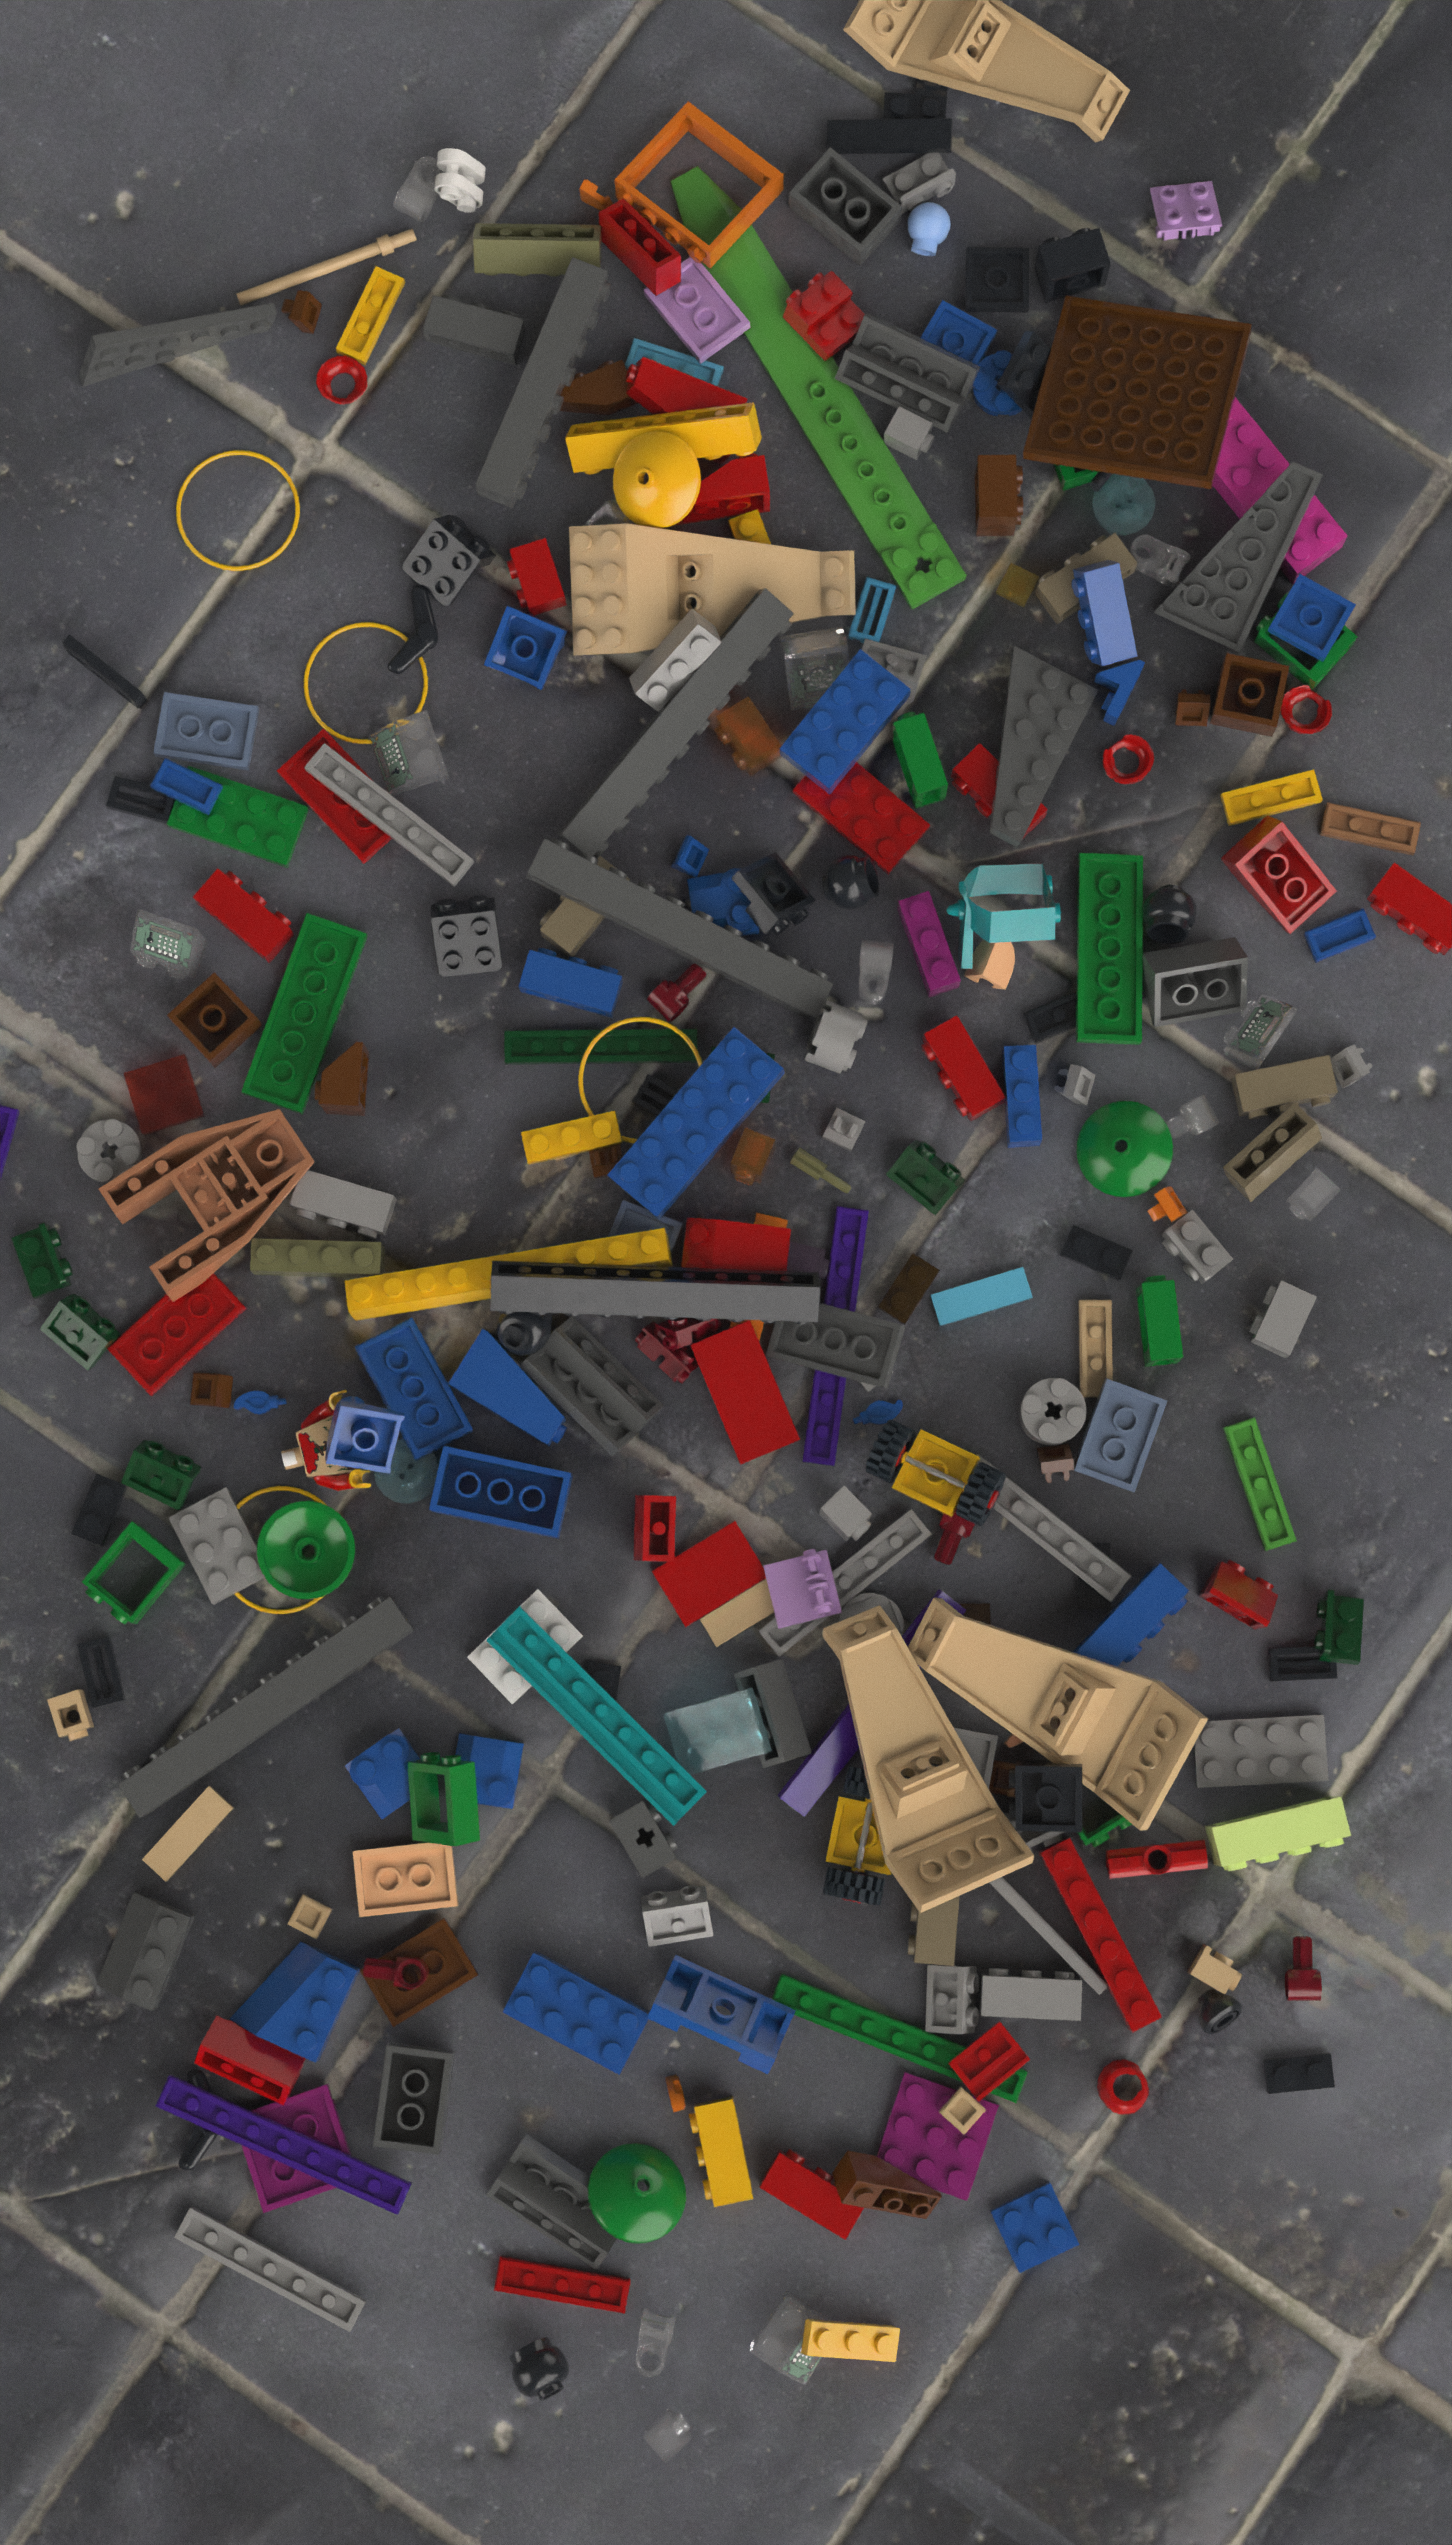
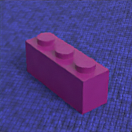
M929 891L898 901L897 910L928 997L930 998L959 988L961 979Z

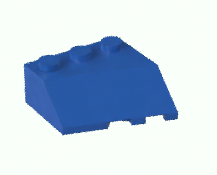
M301 1941L234 2013L230 2020L252 2034L316 2063L323 2054L361 1968Z

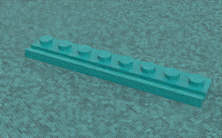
M520 1606L486 1640L673 1826L707 1792Z

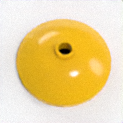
M662 431L647 432L630 441L620 453L613 473L614 495L624 515L637 525L662 529L677 524L688 515L698 498L701 484L699 463L691 447L680 437ZM647 473L649 476V480L645 484L644 476Z

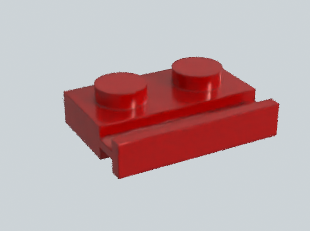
M998 2021L951 2059L948 2064L975 2098L980 2101L1025 2065L1030 2058L1003 2024Z

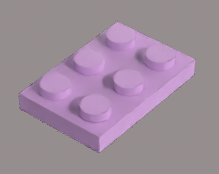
M691 257L681 262L680 283L657 296L648 288L643 290L644 296L700 364L751 328L750 321L703 264L695 262Z

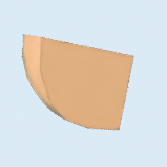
M983 939L973 953V969H966L964 976L977 983L980 978H983L992 983L993 988L1006 990L1015 964L1012 943H989Z

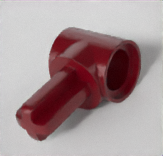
M694 963L675 982L665 980L659 984L648 996L647 1001L671 1023L689 1005V998L687 996L706 978L707 974L698 964Z
M957 1507L952 1517L943 1513L939 1523L940 1529L944 1531L935 1551L934 1559L945 1565L952 1564L961 1539L969 1538L975 1525L957 1516Z
M1308 1936L1293 1937V1968L1285 1972L1286 2000L1321 2001L1322 1980L1320 1971L1313 1968L1312 1938Z
M398 1956L397 1961L368 1957L364 1962L363 1975L366 1978L394 1981V1986L416 1989L426 1982L429 1970L427 1964L417 1957ZM408 1964H415L420 1968L421 1978L418 1982L413 1983L406 1980L404 1969Z

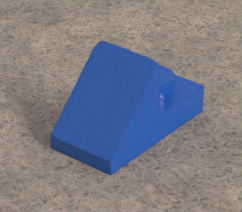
M1137 660L1096 674L1095 683L1116 692L1115 694L1109 692L1101 708L1106 711L1103 719L1104 722L1115 726L1143 670L1145 662Z

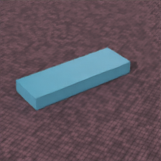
M636 338L633 340L625 363L628 371L631 364L635 365L644 356L715 386L719 385L724 366L706 360L700 364L693 356Z
M1023 1267L930 1295L939 1327L1033 1298Z

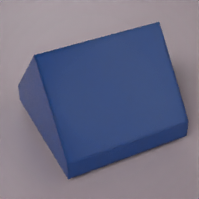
M687 835L680 845L671 868L696 878L709 849L692 836Z

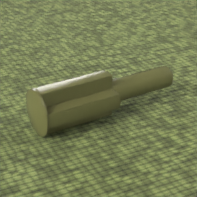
M801 1147L792 1156L790 1164H793L817 1181L821 1177L845 1194L851 1190V1185L826 1170L828 1165L801 1149Z

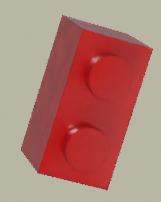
M546 538L509 549L511 560L506 561L511 579L518 578L521 589L516 590L521 609L527 607L530 614L538 615L566 606L565 595Z
M635 1495L633 1560L674 1562L676 1496Z

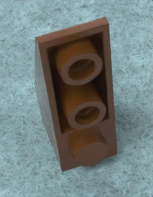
M610 360L599 365L597 370L593 372L575 374L569 387L564 385L560 395L564 397L560 411L611 415L638 404L626 394L629 383L625 382L627 369L623 360L617 362Z
M847 2150L832 2172L841 2203L927 2219L942 2198L941 2193L874 2155Z

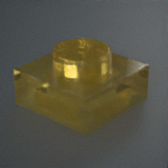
M1010 563L996 590V594L1025 607L1038 582L1039 576Z

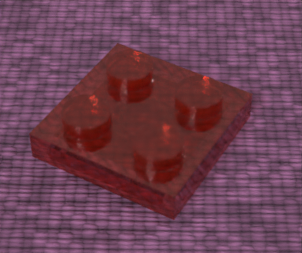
M185 1054L123 1073L143 1135L205 1116Z

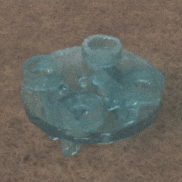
M1113 474L1099 492H1094L1092 508L1096 520L1109 534L1129 535L1137 533L1148 525L1153 518L1156 501L1153 490L1146 480ZM1131 499L1132 503H1128L1127 500ZM1119 504L1121 508H1116L1115 505Z
M397 1440L391 1462V1472L389 1474L374 1471L376 1485L383 1495L394 1502L411 1504L421 1501L433 1490L439 1466L433 1453L415 1461L404 1440ZM413 1464V1469H408V1465ZM401 1473L405 1474V1477L403 1479L399 1478V1475Z

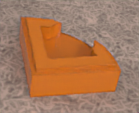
M584 179L579 188L581 201L600 211L613 205L609 196L604 197L596 192L598 189L596 184Z
M675 2074L665 2077L673 2112L684 2110L686 2101L679 2076Z

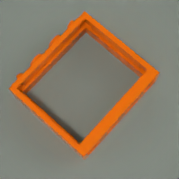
M688 101L614 179L618 201L624 198L652 227L655 225L659 228L669 242L674 245H681L695 262H703L711 269L784 190V174ZM687 132H690L762 188L710 245L635 189Z

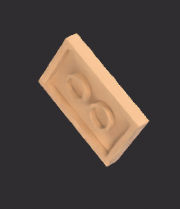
M427 1842L353 1851L359 1917L459 1906L452 1846Z

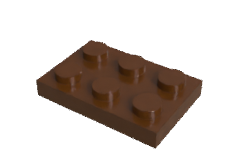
M443 1918L378 1958L397 1961L398 1956L422 1959L428 1966L429 1975L426 1982L416 1989L394 1986V1981L366 1978L363 1975V1968L359 1970L393 2027L479 1975L446 1918ZM408 1964L404 1969V1976L409 1982H418L421 1978V1970L415 1964Z

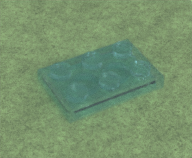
M753 1687L663 1714L677 1762L690 1775L772 1751Z

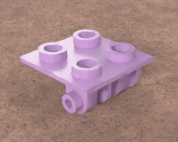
M1212 181L1150 188L1157 220V238H1162L1163 241L1177 239L1180 231L1181 238L1185 239L1186 230H1190L1191 238H1195V232L1197 236H1213L1214 232L1220 231L1222 222Z
M816 1549L804 1551L803 1556L763 1566L778 1629L842 1613L827 1550L816 1552Z

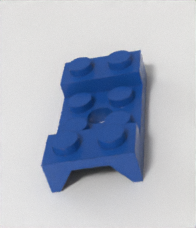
M675 1955L647 2019L675 2032L682 2025L740 2052L738 2061L768 2074L775 2062L777 2052L796 2010ZM716 2006L726 2007L731 2015L720 2014Z

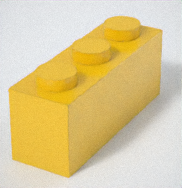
M733 2096L694 2104L695 2113H690L689 2118L692 2133H699L701 2146L696 2147L699 2167L706 2166L708 2179L702 2180L706 2200L713 2199L714 2207L753 2199V2191Z

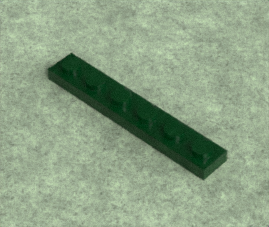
M639 1029L609 1031L594 1045L585 1064L697 1063V1060L690 1046L673 1030ZM680 1029L689 1037L698 1050L697 1029ZM602 1030L504 1031L505 1065L581 1064L587 1047Z

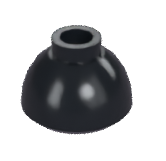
M1214 1989L1206 1991L1198 1998V2002L1201 2005L1199 2022L1204 2033L1215 2034L1232 2024L1241 2014L1242 2005L1238 2000L1227 1994L1216 1993Z

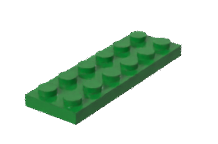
M1079 853L1076 1042L1140 1045L1142 1043L1143 855Z
M306 913L244 1082L242 1094L303 1115L368 937L367 933Z

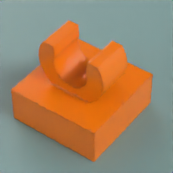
M1171 1186L1165 1187L1154 1194L1159 1204L1147 1211L1154 1222L1166 1215L1171 1222L1176 1221L1188 1213Z

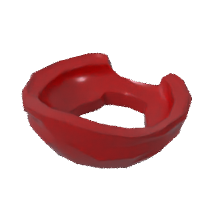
M336 356L328 359L321 365L316 374V386L324 398L337 404H350L361 397L367 389V373L357 360L348 356ZM341 373H347L355 380V388L347 398L333 396L331 388L333 378Z
M1300 685L1291 688L1284 694L1281 715L1285 725L1292 731L1299 734H1313L1321 732L1329 724L1332 717V705L1328 699L1325 700L1310 689V685ZM1305 698L1313 700L1318 705L1317 717L1309 724L1297 722L1292 714L1294 705Z
M1132 734L1125 735L1121 740L1105 749L1103 753V767L1107 776L1120 784H1135L1142 781L1150 772L1154 763V753L1150 744L1142 737ZM1121 748L1134 752L1139 758V767L1131 774L1121 773L1115 766L1113 754Z
M1125 2059L1112 2061L1103 2068L1098 2077L1097 2088L1099 2097L1113 2113L1122 2115L1136 2113L1143 2107L1148 2098L1149 2087L1147 2080L1139 2066L1132 2061ZM1123 2074L1137 2075L1141 2083V2090L1131 2100L1124 2101L1119 2099L1113 2090L1116 2078Z

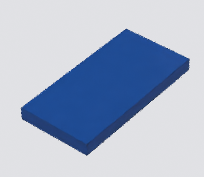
M412 1317L355 1346V1351L386 1408L405 1414L399 1432L415 1461L473 1432V1428Z

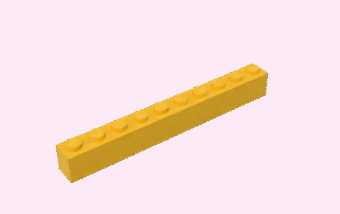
M665 1228L345 1280L344 1282L348 1312L355 1321L491 1299L492 1261L673 1267L668 1235Z

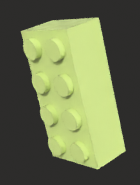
M1328 1796L1205 1826L1214 1865L1223 1867L1224 1870L1228 1871L1246 1868V1861L1255 1859L1256 1863L1260 1862V1864L1279 1860L1278 1853L1286 1851L1288 1855L1292 1856L1312 1852L1311 1845L1319 1844L1320 1847L1324 1848L1344 1844L1343 1838L1351 1836L1341 1796Z

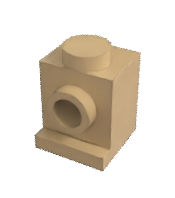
M78 1689L47 1699L58 1737L68 1736L69 1741H74L88 1736L87 1729L94 1727L84 1690ZM73 1710L79 1713V1720L75 1723L69 1720V1713Z
M1203 1944L1187 1973L1223 1994H1226L1228 1989L1233 1991L1242 1977L1241 1973L1231 1968L1234 1961L1217 1951L1214 1956L1209 1955L1212 1948Z

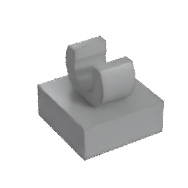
M1355 1044L1330 1058L1333 1072L1342 1088L1355 1083L1370 1073L1369 1070L1372 1068V1064H1365L1360 1055L1364 1052L1363 1048H1356Z
M1072 1064L1069 1070H1059L1058 1074L1067 1079L1064 1087L1055 1086L1054 1090L1076 1104L1087 1106L1095 1074L1083 1066Z
M836 1107L822 1138L852 1151L865 1125V1121Z

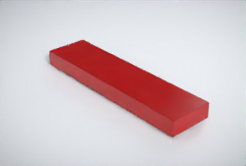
M500 2256L494 2291L625 2314L631 2278Z

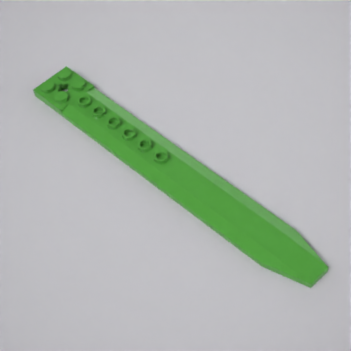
M698 166L671 181V187L683 226L708 245L714 241L742 210ZM751 225L711 269L703 262L701 263L750 321L751 328L743 334L907 604L913 610L964 581L967 575L936 524L933 523L851 387L835 379L839 367L833 357L824 361L783 318L787 306L785 302L792 293V290ZM918 560H928L931 563L928 567V573H924L923 570H915Z

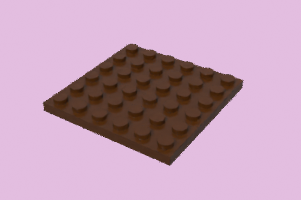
M1065 296L1023 449V459L1212 489L1252 332V324Z

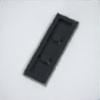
M70 634L62 642L69 655L137 709H141L147 702L143 692Z

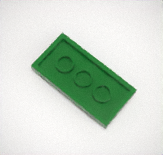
M188 766L187 769L221 784L223 789L209 816L175 800L167 826L288 868L309 812L308 806Z

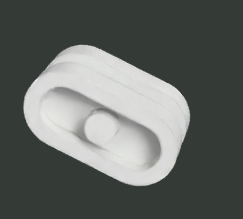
M453 148L439 150L437 167L444 173L436 175L435 192L442 199L448 200L457 206L459 211L474 212L476 208L482 206L483 190L476 185L482 184L485 180V166L465 151Z

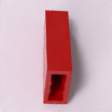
M644 356L635 365L631 364L625 377V382L629 383L626 394L653 415L744 404L748 400V398ZM730 454L723 455L713 461L721 464L730 457Z

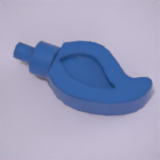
M250 1391L235 1400L234 1409L246 1408L256 1415H263L273 1408H279V1405L287 1404L286 1398H279L278 1395L270 1396L263 1391Z
M899 1399L895 1404L879 1400L873 1402L865 1411L860 1412L858 1417L853 1418L854 1425L861 1422L863 1425L870 1422L875 1425H882L887 1423L888 1420H893L902 1410V1400Z

